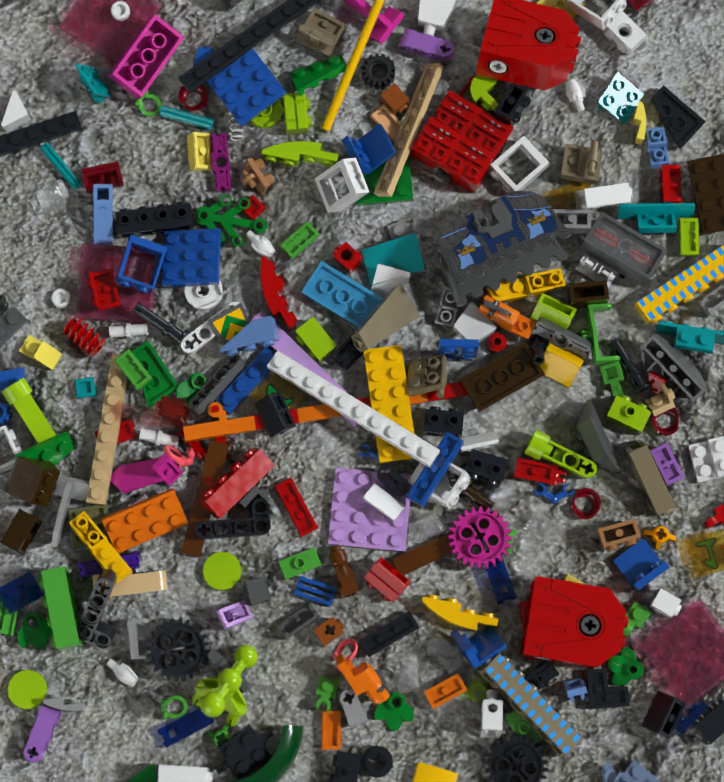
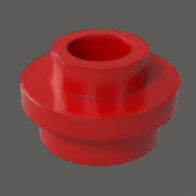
M494 333L489 337L488 346L492 351L501 352L506 348L507 339L503 334ZM499 339L501 344L495 345L494 340Z

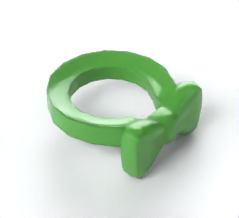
M148 90L143 97L134 103L136 107H139L142 114L148 117L156 116L162 105L156 95L148 94ZM144 98L154 99L158 105L156 111L152 113L145 111L142 100Z
M173 695L166 700H160L165 720L168 717L179 719L187 712V702L179 695ZM174 699L180 700L184 705L183 711L178 715L171 714L166 710V706Z

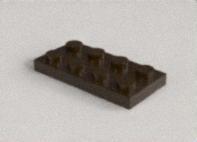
M724 154L687 161L701 234L707 235L724 231Z
M526 342L459 380L478 413L545 375L541 366L533 363V353Z

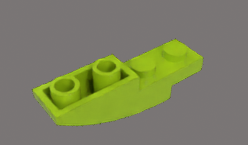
M295 141L280 143L263 149L262 159L269 163L281 162L288 167L299 166L300 159L309 164L317 162L322 163L325 167H332L338 163L339 154L322 151V143Z

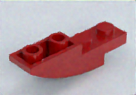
M263 256L261 257V282L265 301L272 317L277 318L281 316L288 330L291 331L296 328L295 322L297 319L292 311L288 312L286 308L288 303L284 296H279L284 292L283 286L285 283L280 275L276 276L274 272L276 267L272 260H267Z

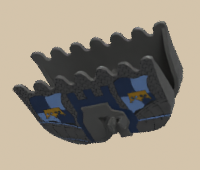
M520 190L494 199L489 203L494 224L491 227L489 219L486 215L482 214L480 209H476L470 215L452 221L445 227L441 236V269L452 291L457 307H461L466 303L465 296L467 294H471L477 299L483 296V287L497 291L500 288L499 281L501 279L506 280L508 283H515L517 281V272L531 276L534 273L533 266L535 264L544 269L550 267L551 257H555L559 261L568 259V254L560 246L554 235H558L561 239H568L571 233L541 195L531 191Z

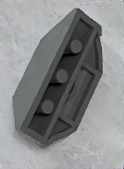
M653 334L640 346L643 373L648 377L649 373L653 371L668 379L666 387L673 390L675 395L673 400L694 403L708 390L700 371L678 348H674L673 343Z
M589 399L586 401L576 425L575 437L578 442H582L584 447L582 452L585 458L593 461L596 466L618 473L622 470L621 465L592 401Z

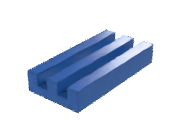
M300 576L294 595L331 607L337 588ZM302 582L316 585L332 592L331 594L302 585ZM300 588L328 597L329 601L299 592Z

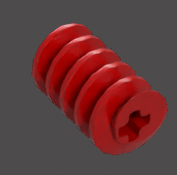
M73 318L65 326L62 333L68 335L70 340L74 339V344L79 345L81 350L85 349L87 355L95 356L103 347L106 339L103 338L99 341V333L94 336L92 335L94 328L87 330L88 323L82 326V318L77 321L76 318Z

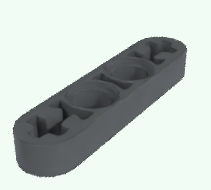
M239 354L228 357L189 401L188 408L194 415L203 413L242 370L245 361Z

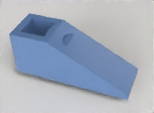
M93 184L94 245H113V184Z
M267 316L252 320L220 349V352L225 355L227 354V356H234L238 354V351L245 350V352L256 350L257 346L269 347L274 345V342L280 341L275 318Z

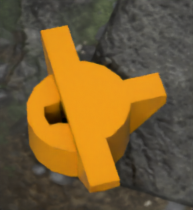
M663 526L643 531V535L651 536L652 541L656 543V550H660L661 544L667 540L676 541V536L669 534L668 529Z

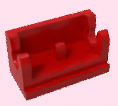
M662 164L660 168L661 203H682L680 165Z

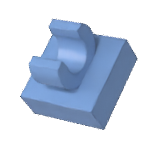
M582 677L563 681L564 690L571 702H574V696L580 695L581 699L584 700V694L587 693V689Z

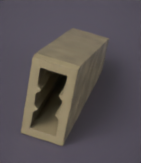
M402 284L390 289L351 335L353 344L360 353L421 317Z
M638 440L623 447L654 512L657 515L661 514V516L671 513V509L675 508V505L647 444Z

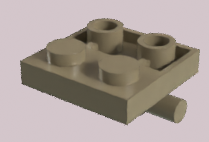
M313 8L305 24H301L298 30L300 33L296 41L329 58L345 31L347 24Z
M592 141L591 148L566 143L560 179L597 185L603 150L598 149L599 142Z
M444 353L409 362L407 394L410 397L436 390L437 398L444 397V389L447 386V357Z

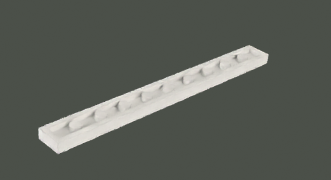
M278 350L268 363L267 368L428 468L431 467L439 455L440 450Z

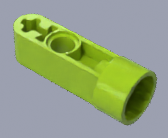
M23 377L2 390L1 393L9 405L13 404L39 444L56 436V433L30 393L33 390Z
M535 429L525 448L524 454L538 461L542 458L583 479H589L596 474L597 466L593 461L551 441V436ZM555 448L556 450L553 456L550 457L549 455L552 449ZM566 456H571L574 459L573 466H568L565 463ZM578 465H580V466H582V467H586V466L588 465V466H590V467H589V470H590L591 472L585 474V473H584V472H585V469L579 467V468H577V470H576L575 468H576Z

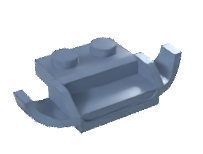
M635 760L629 764L623 773L621 771L619 773L615 772L611 767V763L607 761L601 772L603 782H660Z

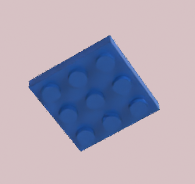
M253 48L208 81V84L241 127L287 94Z
M220 228L165 231L164 246L167 247L163 260V287L219 284Z

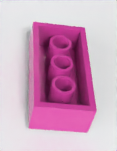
M156 14L151 15L107 76L136 99L141 98L185 37Z

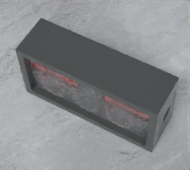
M601 212L579 249L644 288L668 251L604 212Z

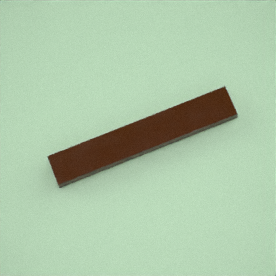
M483 521L479 524V527L486 529L490 524ZM472 523L471 526L476 532L477 539L482 540L483 537L480 536L475 524ZM464 531L462 536L469 538L472 536V532ZM447 533L393 558L392 561L396 569L401 574L406 575L452 554V550L456 547H450L449 543L453 542V540H450L448 536L454 533Z

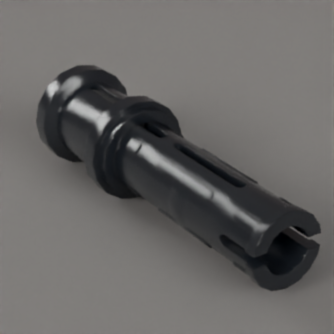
M140 302L132 310V312L159 329L162 336H167L176 342L175 345L177 346L187 334L186 331L177 328L174 322H167Z
M618 338L610 342L608 345L615 356H620L619 362L627 374L626 380L630 381L635 389V395L648 389L650 384L646 383L642 377V371L635 367L620 339Z

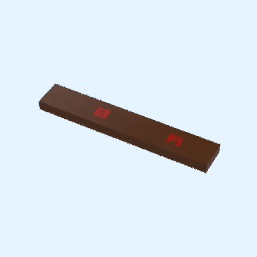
M210 440L181 553L201 558L205 540L197 539L194 536L193 530L199 522L210 521L211 514L199 500L203 497L204 491L210 487L213 488L217 484L216 480L222 476L229 444ZM201 526L198 532H201L202 536H204L208 529H204V526Z

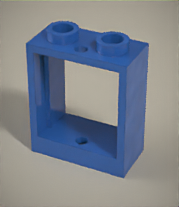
M131 234L127 240L114 281L119 282V285L129 288L131 286L136 288L138 292L143 294L151 293L155 288L167 247ZM131 248L157 257L149 284L122 276Z

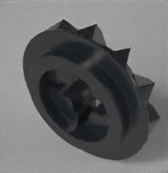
M372 746L362 756V768L371 777H383L392 768V755L385 747ZM378 753H380V760L386 763V765H378V768L374 770V763L369 758L375 759Z

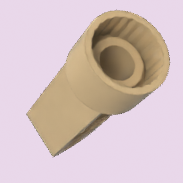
M166 570L130 574L120 583H115L108 601L112 600V596L168 590ZM100 574L92 575L93 588ZM104 581L103 585L107 586L108 582Z

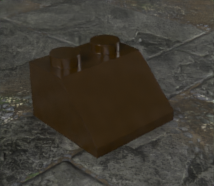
M17 456L5 492L30 504L48 506L61 471L50 461Z

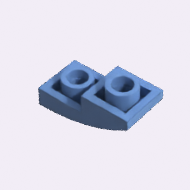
M664 127L646 129L645 135L650 169L661 168L662 164L669 165Z

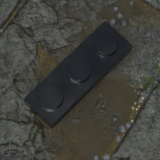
M408 611L360 639L359 642L367 656L371 657L417 630L419 626L411 612Z

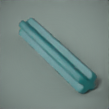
M161 106L159 110V115L204 129L211 130L214 124L213 119L167 106Z
M49 143L43 144L40 147L43 154L73 189H77L81 185L80 180Z

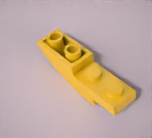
M559 268L534 273L531 276L525 275L522 278H517L515 283L501 281L500 288L497 291H492L488 287L487 291L490 297L497 301H506L508 303L564 288L566 284L562 270Z
M85 511L69 522L74 532L102 569H110L116 573V584L133 573L132 569L108 542L107 537Z
M427 594V597H422V603L431 612L454 626L476 632L478 624L495 628L498 625L499 618H494L495 614L483 612L482 616L475 614L476 611L464 609V612H460L461 604L457 603V599L446 598V601L438 600V596Z

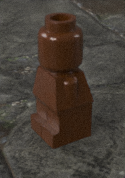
M341 545L331 547L329 559L332 567L335 568L336 584L339 586V599L357 595L359 588L355 574L347 564L348 559L345 550L341 549Z

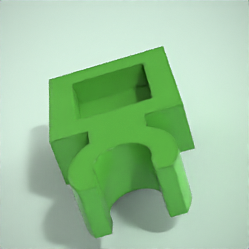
M320 676L316 696L321 698L316 702V710H319L321 704H325L327 706L326 712L330 711L331 703L329 699L335 700L339 684L338 679Z

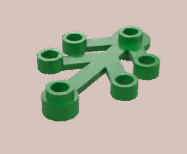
M227 194L222 195L220 200L211 207L202 206L195 212V220L200 225H206L208 229L216 228L213 221L221 223L236 247L242 246L244 240L242 236L237 234L232 225L253 228L258 234H263L268 229L267 222L262 218H257L253 221L233 217L243 209L246 210L250 207V201L247 198H241L236 206L223 215L214 213L224 206L231 205L232 199ZM225 197L229 198V203L227 204L223 203V198ZM244 200L248 202L246 207L241 206V202ZM203 212H206L208 215L206 219L201 218ZM258 222L263 223V227L261 229H258L256 227V224ZM221 232V235L223 236L221 243H223L225 241V235ZM235 238H241V243L235 244Z

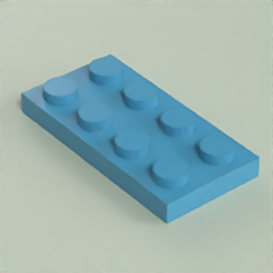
M323 261L319 263L301 291V294L356 328L362 324L383 299Z

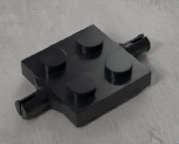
M248 724L218 745L217 748L221 752L224 761L214 767L217 773L220 774L229 768L235 772L240 780L272 756L265 744L266 740L274 736L270 728L259 735Z

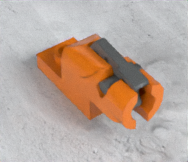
M486 295L478 313L494 321L496 326L528 341L536 322L520 315L519 311Z
M343 653L336 657L338 667L357 696L364 693L374 705L381 704L389 698L390 692L380 669H374L367 662L354 667L350 658L346 659Z

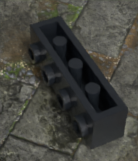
M186 201L176 202V205L169 206L168 204H159L153 208L141 206L137 210L124 208L120 209L119 212H115L119 239L129 238L131 234L139 237L163 234L165 231L194 230L192 207Z

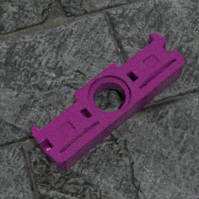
M220 133L219 136L211 134V156L213 174L215 176V191L229 192L232 190L227 135L226 133ZM219 158L225 159V166H216V160Z

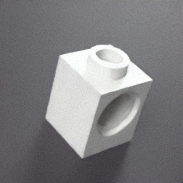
M660 588L649 607L671 618L673 615L677 616L682 606L679 605L681 599Z

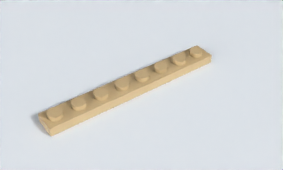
M440 63L426 64L393 144L396 154L387 160L374 191V194L378 197H392L395 191L396 184L428 109L438 80L441 77L444 67Z
M112 354L86 498L87 504L102 506L107 504L128 378L114 361L120 354Z

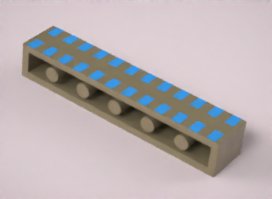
M499 653L493 656L479 673L560 758L567 756L582 740L578 730L568 725L565 717L551 707V702L538 693V689L524 679V674L520 670L515 669L505 655Z

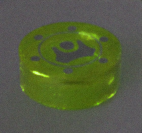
M473 683L468 688L467 694L471 701L479 703L486 698L487 689L482 683Z

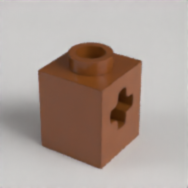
M395 83L380 95V101L395 116L399 113L403 114L409 107V98Z
M332 616L313 631L323 646L326 647L344 634L342 629L345 627L339 619L335 620ZM327 626L330 628L335 627L334 635L325 634Z

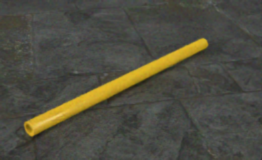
M374 0L321 126L323 130L330 132L385 0Z

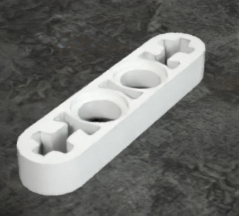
M239 302L229 303L210 319L238 305ZM208 320L182 340L181 348L184 353L192 355L217 337ZM208 329L210 336L207 339L201 338L199 336L201 330ZM196 335L201 343L198 344V342L196 341L193 344L194 348L192 350L190 348L185 349V347L187 346L186 342L189 341L190 343H192L193 341H195V338L193 336Z

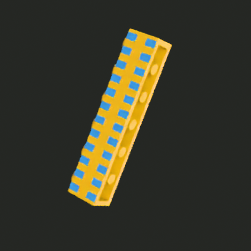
M724 245L636 302L634 307L647 325L651 322L653 324L659 322L663 318L661 315L668 312L670 314L679 308L678 304L689 302L694 298L693 294L698 291L700 293L704 292L709 288L708 284L715 281L717 283L724 278Z

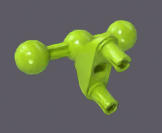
M250 645L239 646L234 652L233 659L235 663L233 666L223 669L217 678H205L196 683V692L191 701L195 704L196 700H198L196 706H199L206 716L218 717L225 709L229 712L225 722L229 724L230 720H232L230 726H236L240 716L246 713V701L239 691L242 684L241 673L244 669L252 668L258 660L257 651Z

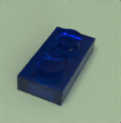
M695 701L688 708L690 712L685 717L682 715L679 718L674 731L678 735H682L706 710L708 705L704 701L699 703Z

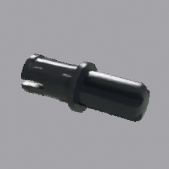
M535 333V336L532 337L531 345L532 361L535 365H541L545 361L544 352L546 351V346L544 345V337Z

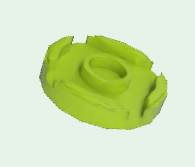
M281 99L250 122L262 129L276 126L284 114Z
M229 552L214 553L204 563V579L210 587L216 590L225 591L237 585L241 578L242 568L240 562Z
M32 670L18 672L12 677L8 686V695L12 703L23 709H32L41 705L48 692L44 677Z

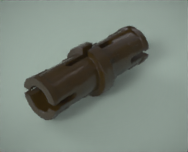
M470 485L461 491V494L470 499L472 504L475 503L478 506H482L485 511L488 507L491 510L495 502L481 494L482 491H477Z

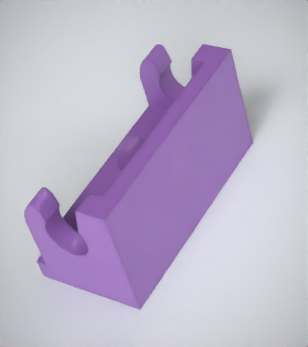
M668 443L650 450L666 487L684 478Z

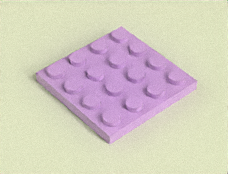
M336 468L328 545L405 552L410 500L406 497L407 494L403 496L395 495L378 480L377 471ZM381 472V478L384 479L385 477H387L390 480L393 479L389 476V473ZM400 474L407 481L412 476L408 474ZM396 481L393 482L397 486L396 490L398 492L399 490H405L403 482L401 484ZM374 483L406 506L395 522L363 500L364 495Z

